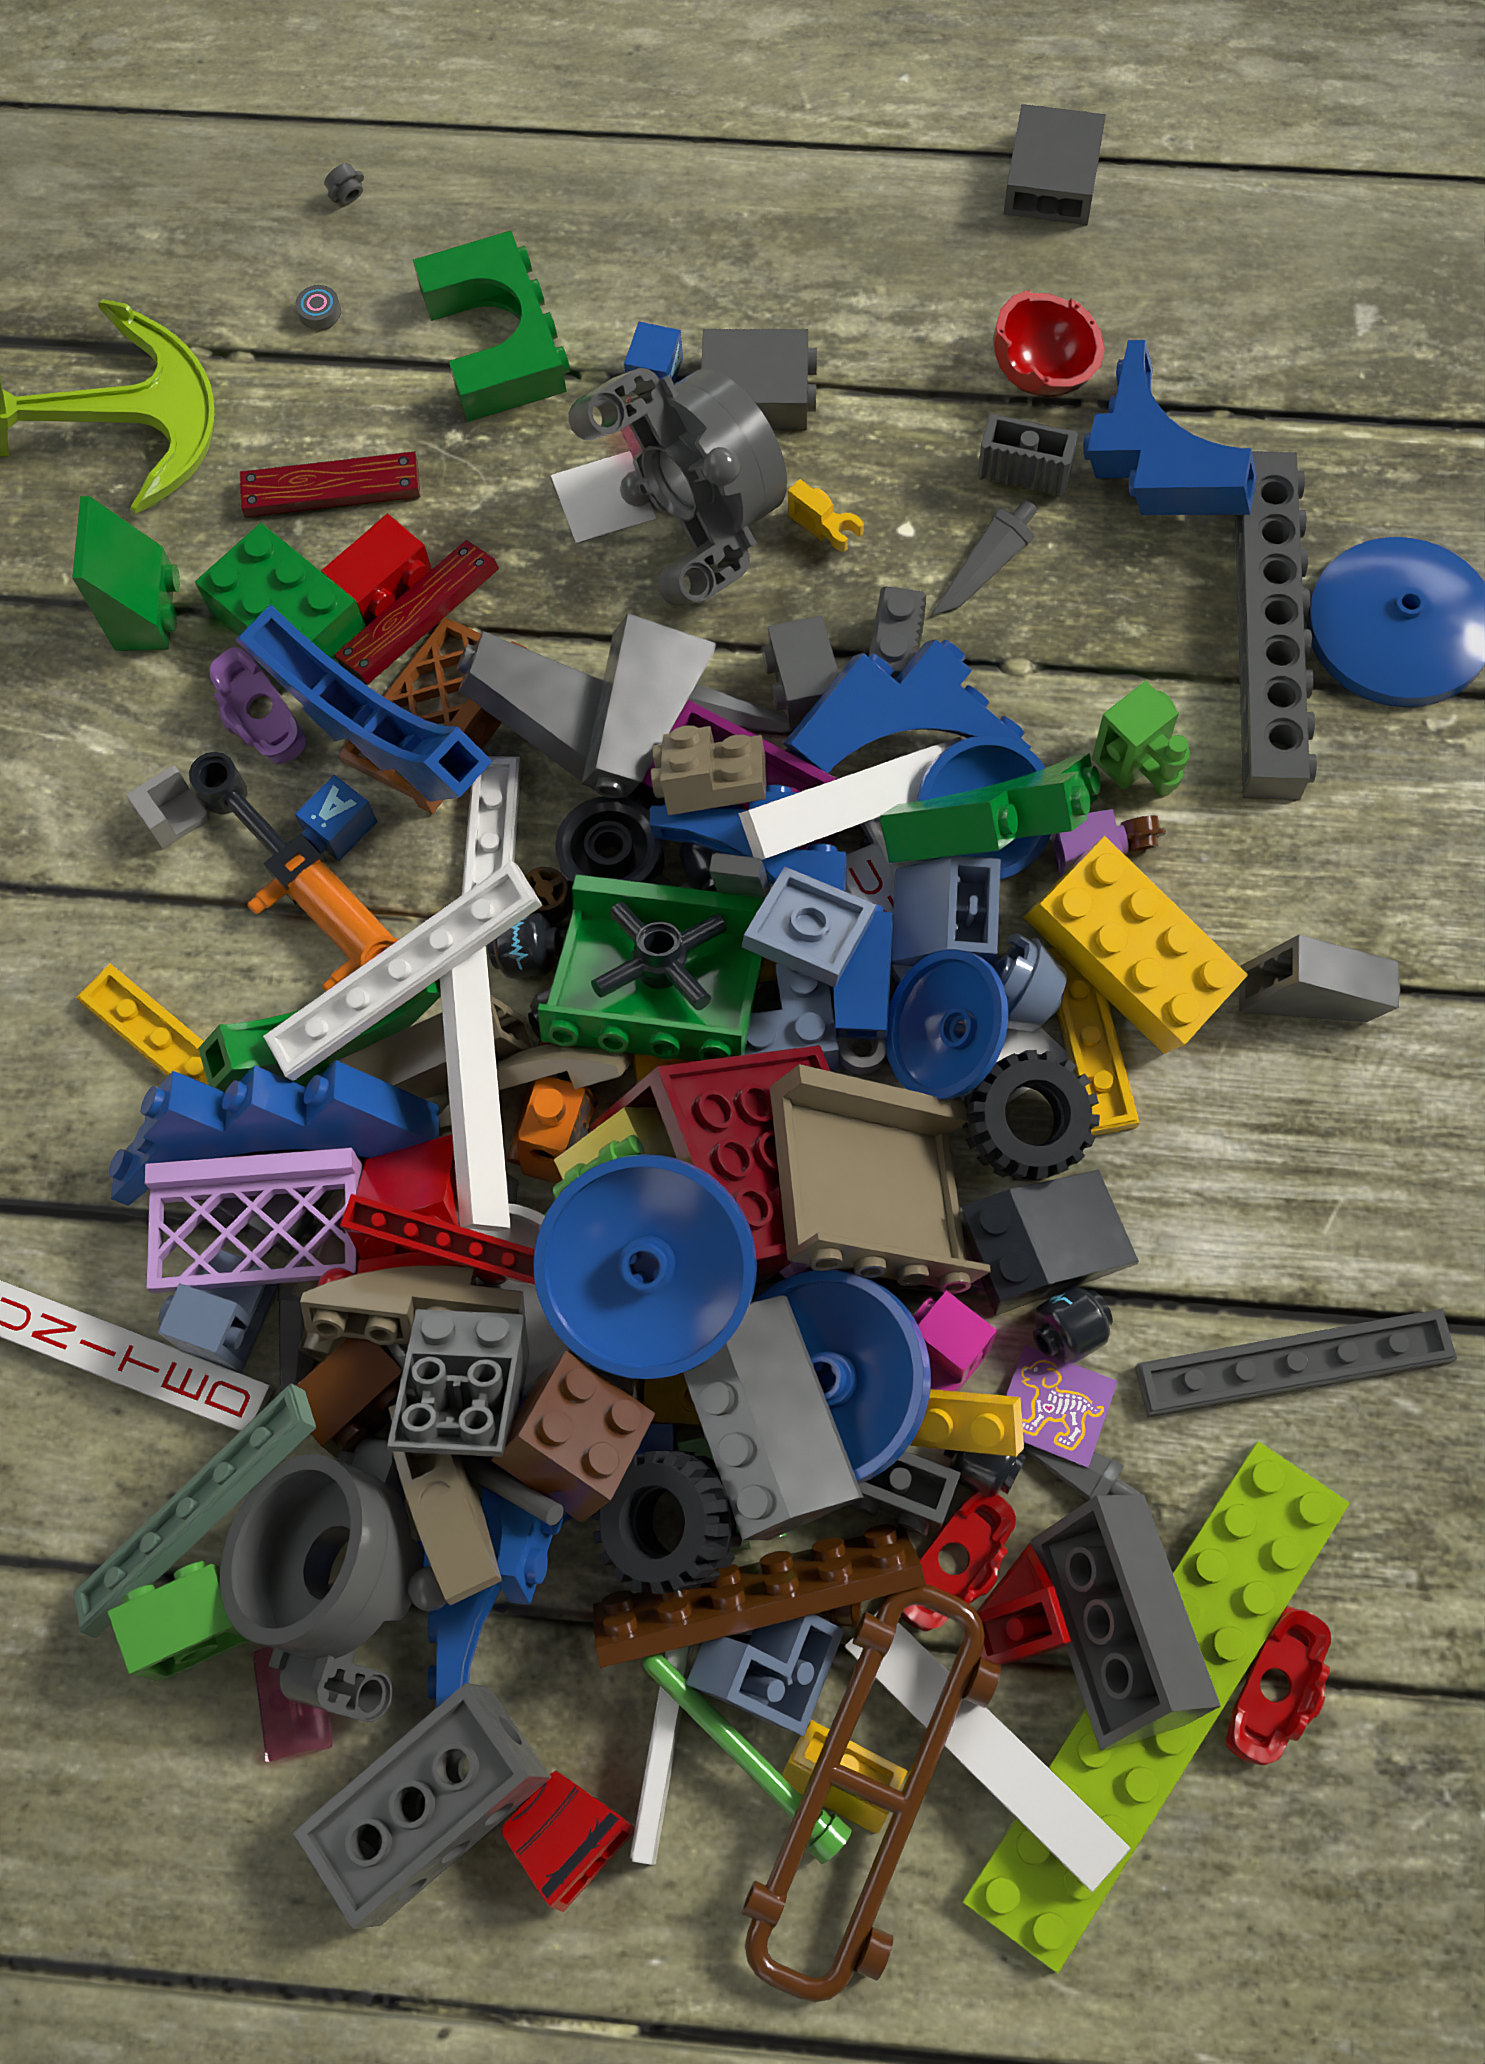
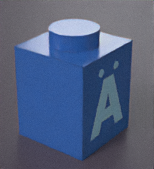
M639 321L624 362L625 373L645 368L654 372L659 379L670 375L675 384L683 360L681 330Z
M335 774L295 814L303 829L301 834L320 854L326 851L337 861H340L377 823L369 801Z

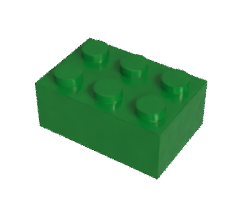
M261 522L194 581L208 610L238 636L270 604L331 659H334V654L365 628L356 600Z

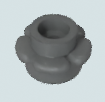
M349 163L337 166L326 176L324 185L328 189V197L335 203L342 201L343 204H350L354 202L363 192L361 182L364 180V175L361 171H355Z

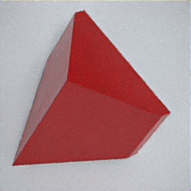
M1029 1543L976 1611L982 1620L985 1634L980 1657L1000 1666L1062 1649L1071 1642L1055 1588L1034 1548Z

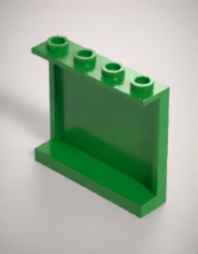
M576 874L572 887L574 910L547 1004L539 1003L538 1007L541 1041L555 1043L560 1046L599 1048L611 1053L625 1052L655 1056L664 1060L678 1059L695 1062L744 1055L764 957L742 948V942L746 930L765 898ZM624 902L645 925L654 922H665L675 926L680 933L715 914H719L723 918L727 928L724 933L686 952L687 959L684 968L711 996L710 1003L704 1009L695 1010L674 986L655 989L645 985L639 978L602 998L596 995L592 988L591 980L633 958L632 951L635 943L610 917V910L614 905Z

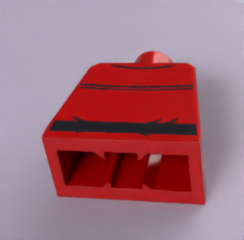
M555 1770L550 1774L551 1779L516 1808V1812L503 1825L501 1833L544 1901L550 1907L564 1912L635 1832V1827Z

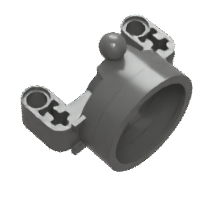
M639 368L610 379L576 400L570 408L568 420L571 430L576 436L583 440L591 441L616 433L629 425L642 449L633 459L636 471L629 472L621 481L620 493L624 501L632 506L641 507L651 500L658 511L667 510L669 514L679 519L694 547L693 550L668 565L661 572L658 588L664 600L672 605L699 603L709 599L742 577L750 564L748 548L757 544L749 526L778 508L782 504L787 491V473L781 448L770 424L752 398L729 377L714 370H697L674 384L670 375L659 379L651 370ZM634 390L635 396L630 399V402L624 404L620 397ZM594 406L597 407L601 413V426L598 425L597 422L594 420ZM719 562L717 569L710 568L709 565ZM685 573L690 580L689 593L686 591L683 584V577Z
M378 1437L363 1439L357 1445L354 1453L340 1450L337 1460L324 1455L307 1454L294 1457L276 1466L251 1490L239 1508L226 1538L220 1568L221 1596L226 1614L232 1625L242 1636L252 1642L274 1648L268 1666L281 1670L280 1687L284 1696L291 1701L364 1722H374L385 1714L391 1703L392 1684L384 1673L352 1663L356 1649L365 1643L384 1621L403 1619L411 1603L423 1611L439 1610L447 1603L432 1567H423L424 1549L411 1538L409 1519L403 1504L407 1498L393 1451H388V1439ZM349 1541L342 1568L330 1589L329 1579L332 1565L341 1548Z

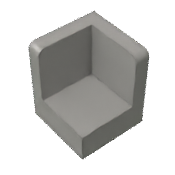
M176 766L167 768L126 794L162 849H165L209 820L207 812L190 790Z

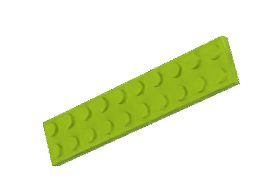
M1257 1441L1253 1445L1172 1572L1221 1707L1183 1727L1100 1751L1087 1709L1085 1708L1048 1765V1768L1131 1848L1130 1851L1096 1890L1091 1893L1015 1817L961 1902L1058 1974L1350 1505V1502L1261 1442Z

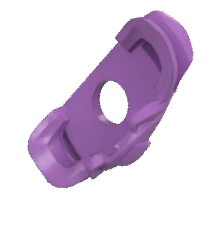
M232 647L217 657L210 666L209 675L217 690L213 696L219 703V717L224 727L230 733H235L243 739L248 746L255 747L262 755L267 756L275 764L286 763L298 757L306 746L303 731L259 664L249 653L239 647ZM260 696L270 697L272 700L271 712L262 719L252 718L249 713L251 703Z

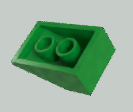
M80 496L72 579L115 651L169 649L170 631H175L177 627L176 610L172 604L173 592H178L180 588V575L177 565L171 564L163 546L92 497Z

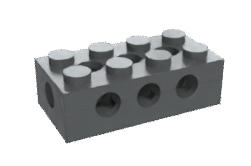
M465 1683L293 1833L352 1929L381 1926L552 1777L491 1688ZM467 1757L469 1761V1771L466 1778H464L462 1767L464 1760ZM424 1795L426 1805L424 1813L422 1814L420 1810V1802ZM381 1834V1837H382V1845H381V1849H380V1851H379V1848H378V1838H379V1835Z

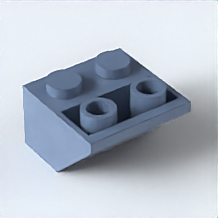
M947 856L896 868L891 964L914 966L921 959L937 951L957 949L973 953L992 965L997 955L1001 859Z

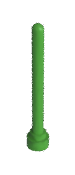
M660 1653L643 1657L642 1666L644 1670L793 1819L802 1796L696 1689L686 1685L687 1680ZM822 1809L806 1850L820 1864H824L843 1847L852 1830L835 1813L828 1815Z

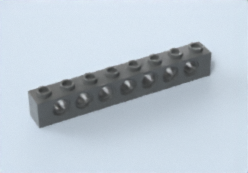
M1252 451L1257 479L1250 515H1235L1243 798L1300 800L1307 784L1315 781L1317 770L1316 755L1309 754L1308 742L1314 736L1315 715L1314 712H1307V699H1310L1313 690L1312 670H1306L1305 658H1308L1310 655L1312 642L1311 630L1304 629L1303 618L1307 617L1310 605L1309 589H1302V577L1306 576L1308 568V550L1301 549L1300 538H1303L1305 535L1307 522L1306 510H1299V499H1302L1305 487L1304 471H1298L1297 452ZM1268 580L1276 581L1279 584L1271 583ZM1269 620L1278 621L1282 625L1271 623ZM1269 660L1279 661L1284 666L1275 665L1271 663ZM1270 701H1278L1284 704L1285 707H1277ZM1271 743H1281L1284 746H1286L1288 750L1277 749Z

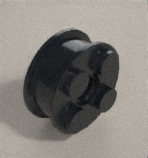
M602 796L581 803L564 818L558 829L555 849L561 874L565 877L571 893L576 874L651 884L658 875L663 873L664 853L662 840L655 839L649 826L650 812L646 808L628 798H608ZM608 847L621 849V852L615 857L605 858L599 855L602 850Z

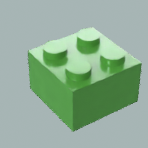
M205 1561L189 1564L173 1574L174 1581L155 1589L154 1585H146L134 1589L122 1597L124 1604L108 1611L129 1674L161 1682L250 1641L235 1629L226 1614L221 1596L220 1567L212 1563L206 1565Z

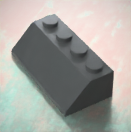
M781 1295L750 1303L742 1323L727 1343L711 1358L683 1372L742 1540H772L863 1498L787 1296Z
M1144 1494L1096 1495L1031 1539L1033 1548L1056 1591L1071 1640L1066 1645L1100 1751L1110 1750L1183 1727L1221 1707Z

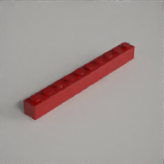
M355 1194L350 1195L340 1224L344 1230L536 1288L534 1281L535 1249Z

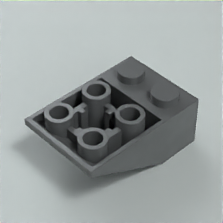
M416 1309L387 1444L388 1451L502 1457L522 1401L529 1361L525 1314Z

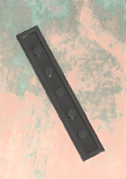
M1442 1308L1137 1363L1135 1369L1146 1415L1149 1418L1453 1363L1457 1360V1356Z

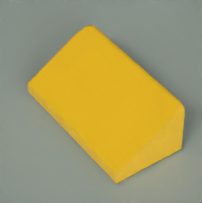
M811 1719L805 1735L800 1736L782 1774V1777L802 1795L830 1730ZM849 1741L840 1763L897 1790L900 1789L907 1774V1770L852 1741ZM831 1786L823 1805L876 1834L880 1832L889 1814V1811Z

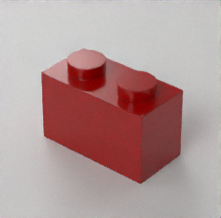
M387 513L325 566L321 572L356 600L364 624L368 626L431 571L432 568L425 545Z

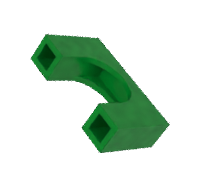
M511 230L413 259L419 288L431 321L478 307L500 308L512 313L520 320L515 332L503 343L486 350L449 360L455 389L467 422L567 392L564 374L571 372L565 349L563 346L555 347L553 339L558 338L554 320L550 312L542 313L540 306L545 305L541 286L538 279L530 280L528 273L532 272V266L525 246L517 247Z

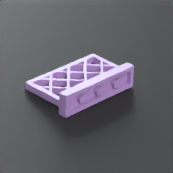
M343 1148L145 1164V1184L150 1189L147 1290L150 1293L174 1292L179 1283L200 1290L319 1280L326 1271L333 1268H345L355 1275L358 1274L359 1254L347 1231L345 1230L344 1234L338 1228L350 1195H356L362 1175V1164L353 1149ZM345 1189V1206L330 1221L312 1206L326 1190ZM299 1192H309L305 1198L299 1194ZM288 1193L299 1204L279 1224H276L261 1209L275 1194ZM248 1196H258L253 1202L247 1198ZM237 1197L247 1208L225 1228L209 1213L224 1198ZM197 1200H206L201 1206L196 1202ZM186 1201L196 1211L174 1233L163 1223L164 1203ZM308 1210L325 1226L303 1248L287 1231ZM257 1215L273 1230L251 1252L235 1235ZM205 1218L222 1234L199 1256L183 1240ZM163 1232L170 1237L164 1244ZM332 1233L345 1243L344 1264L323 1265L312 1254ZM282 1237L299 1253L285 1268L270 1269L260 1258ZM230 1241L247 1257L233 1272L218 1273L208 1263ZM178 1245L195 1260L180 1276L162 1278V1261ZM306 1260L313 1265L301 1267ZM255 1264L262 1269L249 1271ZM203 1268L210 1273L197 1275Z

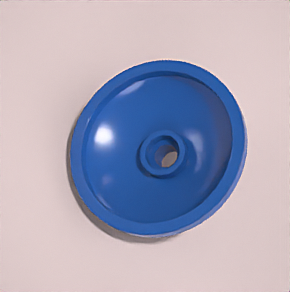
M994 735L970 737L949 746L931 763L920 784L917 801L948 796L1002 783L1045 769V766L1031 750L1012 739ZM1052 834L1015 838L999 851L956 856L1001 859L1000 879L1019 873L1033 863L1046 847Z
M957 949L937 951L921 959L903 977L889 1005L885 1048L894 1075L907 1090L936 1096L937 1099L941 1100L955 1099L970 1092L990 1073L1003 1048L1008 1027L1007 997L1002 981L993 967L973 953Z

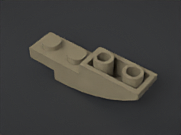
M446 1265L408 1266L356 1274L303 1292L300 1300L307 1333H315L329 1339L339 1337L366 1339L380 1345H390L393 1343L409 1345L416 1309L525 1314L523 1291L476 1286L475 1269Z
M396 1405L389 1407L391 1420H393ZM393 1451L415 1525L433 1572L449 1605L502 1581L479 1494L468 1479L462 1455Z

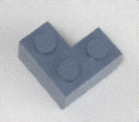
M777 963L776 984L780 1010L752 1013L744 1055L820 1045L830 1071L838 1070L839 1048L829 985L809 976L797 975L798 971L794 970L791 972L786 966Z
M220 1250L208 1264L218 1273L233 1272L245 1258ZM255 1264L249 1271L262 1269ZM203 1268L197 1275L210 1273ZM179 1283L174 1296L170 1295L167 1297L161 1307L158 1317L160 1325L158 1333L183 1352L242 1374L281 1283L200 1290Z
M815 1614L756 1628L753 1630L748 1644L727 1637L705 1641L700 1647L686 1685L763 1722L804 1736L844 1629Z

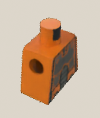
M550 1076L536 1080L517 1137L523 1175L556 1184L563 1180L554 1159L584 1138L588 1133V1128L590 1127L598 1102L597 1097L588 1087L584 1086L574 1089L572 1082ZM543 1150L554 1158L542 1157L539 1155L540 1151Z

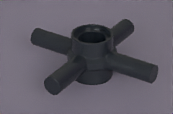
M624 902L614 905L610 910V917L635 943L632 951L633 958L591 980V985L596 995L602 998L639 978L645 985L655 989L674 986L695 1010L704 1009L710 1003L711 996L684 968L687 959L686 952L724 933L727 928L723 918L719 914H715L680 933L675 926L665 922H654L645 925Z

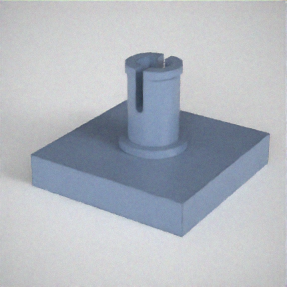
M784 866L746 930L742 948L784 965L791 972L794 970L798 971L797 975L809 976L836 987L873 919L876 904Z

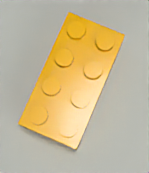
M1106 836L1087 849L1023 917L1163 1054L1185 1045L1248 976Z

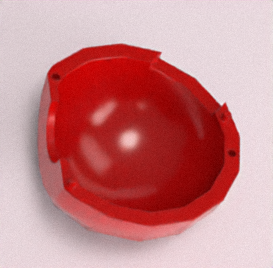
M1030 289L1013 295L1000 309L993 335L994 354L1000 369L1007 379L1018 389L1043 397L1062 396L1078 390L1101 367L1105 351L1101 329L1089 311L1081 306L1080 302H1076L1072 298L1068 301L1050 293H1030Z

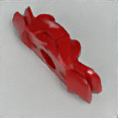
M973 1492L957 1508L919 1559L925 1583L961 1598L968 1604H971L981 1595L985 1596L994 1587L998 1579L997 1573L1001 1561L1008 1552L1004 1545L1016 1525V1515L1012 1506L998 1494L994 1497H986L980 1492ZM950 1542L959 1543L968 1554L967 1567L957 1575L946 1573L939 1564V1552L944 1545ZM919 1605L907 1607L900 1616L908 1624L926 1632L941 1627L949 1619Z
M1286 1606L1261 1646L1231 1712L1232 1715L1226 1734V1747L1238 1758L1257 1765H1267L1277 1761L1282 1756L1289 1740L1298 1741L1304 1733L1306 1726L1313 1718H1317L1325 1701V1682L1330 1673V1667L1324 1663V1659L1332 1639L1329 1627L1314 1614L1302 1609ZM1271 1668L1281 1670L1289 1682L1287 1695L1277 1702L1267 1699L1260 1687L1262 1675Z

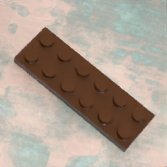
M883 1524L869 1528L864 1532L863 1536L847 1540L836 1537L826 1538L814 1543L811 1549L792 1554L788 1551H775L764 1555L756 1563L740 1567L731 1564L726 1568H718L721 1576L713 1582L702 1583V1587L661 1594H652V1591L634 1594L628 1590L613 1592L605 1596L602 1602L593 1604L595 1649L600 1668L890 1595L925 1586L922 1565L906 1530L899 1526Z

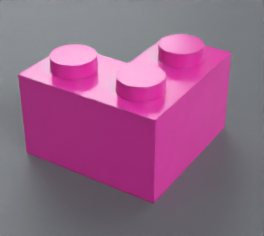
M946 1290L937 1302L929 1297L913 1317L921 1330L929 1355L931 1370L930 1389L959 1392L990 1353L997 1329Z

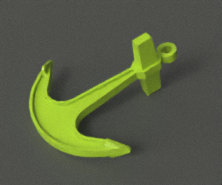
M102 299L98 303L99 309L123 336L131 340L153 358L157 365L154 374L146 381L134 385L14 396L5 391L2 387L0 376V457L9 456L8 429L18 421L111 422L150 425L164 434L169 440L170 448L149 473L139 494L132 503L130 510L137 514L155 506L160 500L169 496L189 480L203 462L211 445L214 432V397L204 368L198 358L181 339L159 323L133 311L128 304Z

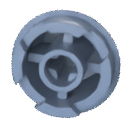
M1015 933L1008 937V944L1012 947L1004 956L996 955L991 966L997 972L1005 989L1008 1003L1007 1029L1034 1032L1048 1018L1052 1017L1060 1007L1067 981V971L1038 938L1029 940Z

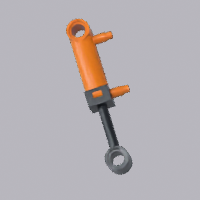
M209 752L199 756L192 763L189 770V781L206 808L217 814L233 812L273 855L263 863L273 880L257 892L256 896L248 902L247 906L254 914H259L265 908H270L284 895H287L295 905L298 904L349 959L322 984L325 992L398 941L327 866L321 854L301 833L287 844L246 800L248 794L247 785L230 757L220 752ZM226 779L220 786L211 788L216 781Z

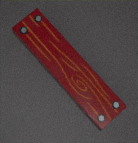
M415 451L240 471L241 510L244 517L247 518L420 498L417 455Z
M465 540L334 654L340 666L368 685L498 571L499 567L495 558L468 540Z

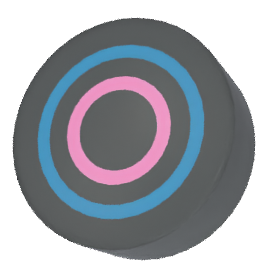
M313 285L307 287L300 292L296 299V309L300 321L310 329L322 330L329 328L340 318L341 306L337 294L328 286Z

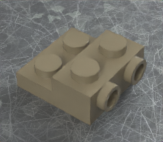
M682 726L676 728L671 733L663 734L662 744L653 745L655 768L651 769L653 790L656 798L664 797L668 815L766 799L765 750L762 735L752 737L734 735L726 738L723 742L714 743L710 726L701 728Z

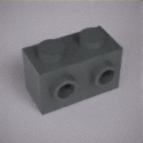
M905 1451L885 1471L872 1479L858 1484L863 1498L847 1506L871 1516H876L878 1509L897 1516L896 1524L899 1527L918 1535L927 1536L929 1529L939 1533L961 1473Z

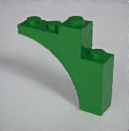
M1090 753L1072 755L1050 767L1002 783L948 796L897 804L880 815L889 863L999 851L1015 838L1071 832L1087 820L1090 805L1098 799L1097 795L1101 787L1099 771L1096 766H1092Z
M440 978L294 1081L285 1077L263 1036L300 1010L254 1021L219 1024L198 1048L208 1085L226 1092L233 1081H240L255 1065L307 1087L314 1076H320L330 1066L329 1064L335 1060L338 1061L411 1027L441 997Z

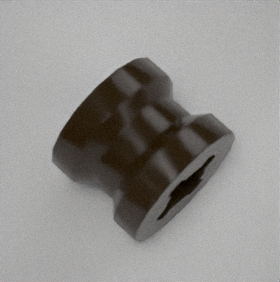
M538 867L528 872L525 878L538 899L546 900L547 902H541L542 906L533 913L544 915L551 925L560 923L570 912L572 902L565 877L560 871L552 867Z

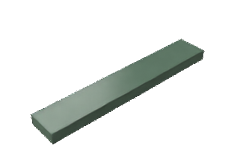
M292 1383L287 1386L74 1591L81 1633L93 1638L98 1637L111 1624L108 1611L124 1604L122 1597L125 1594L139 1587L152 1585L316 1429L305 1390Z

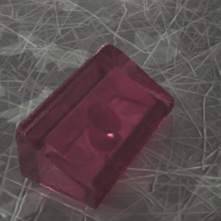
M266 1647L253 1651L266 1762L331 1748L333 1739L329 1711L286 1698L280 1687L281 1670L268 1666L274 1648Z

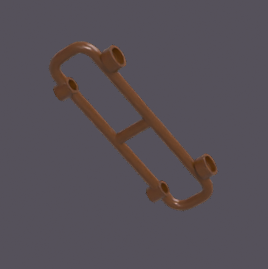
M926 1584L925 1586L887 1595L877 1615L873 1616L865 1612L858 1624L853 1644L863 1648L767 1884L764 1885L754 1881L742 1909L743 1915L752 1918L745 1941L747 1962L754 1974L769 1986L798 1999L816 2003L830 2000L841 1993L852 1978L854 1971L877 1981L886 1967L893 1946V1935L873 1927L874 1921L963 1699L986 1708L993 1697L1001 1674L1000 1665L980 1657L985 1638L983 1623L974 1607L961 1598ZM919 1605L957 1622L962 1629L963 1638L902 1791H899L840 1763L883 1657L886 1656L893 1642L899 1618L907 1607ZM831 1786L893 1814L833 1964L828 1973L822 1977L813 1978L773 1960L768 1953L767 1945L771 1932L777 1925L783 1912L787 1893Z

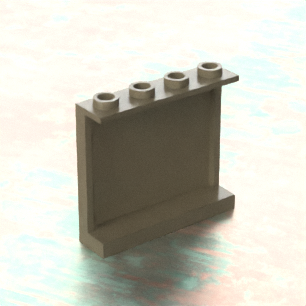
M801 1064L770 1086L786 1249L789 1261L810 1264L812 1269L818 1271L839 1269L854 1272L855 1276L858 1275L866 1279L876 1277L894 1279L902 1286L922 1284L939 1287L941 1292L944 1293L947 1290L950 1294L968 1290L971 1287V1283L991 1272L989 1264L968 1261L965 1252L948 1135L968 1122L965 1103L937 1099L936 1096Z

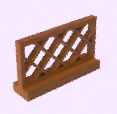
M445 617L383 697L399 707L409 705L410 713L426 721L436 724L445 722V726H458L482 750L502 722L470 698L464 704L450 708L448 694L459 691L463 677L445 682L443 668L457 665L463 650L443 656L440 654V648L450 635L462 640L465 648L466 644L475 646L481 634ZM511 641V643L527 649V647H524L514 641ZM436 671L438 684L414 690L413 683L420 675ZM440 696L443 710L419 716L418 702ZM350 740L338 754L342 763L413 798L419 808L431 814H434L444 801L429 802L408 780L396 775L395 769L381 771L369 759L358 756L361 751Z

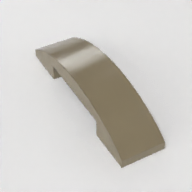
M555 1043L537 1046L496 1062L498 1090L568 1071L573 1087L577 1089L621 1076L634 1060L632 1053H611L599 1048L560 1046ZM450 1103L438 1116L440 1127L452 1124Z

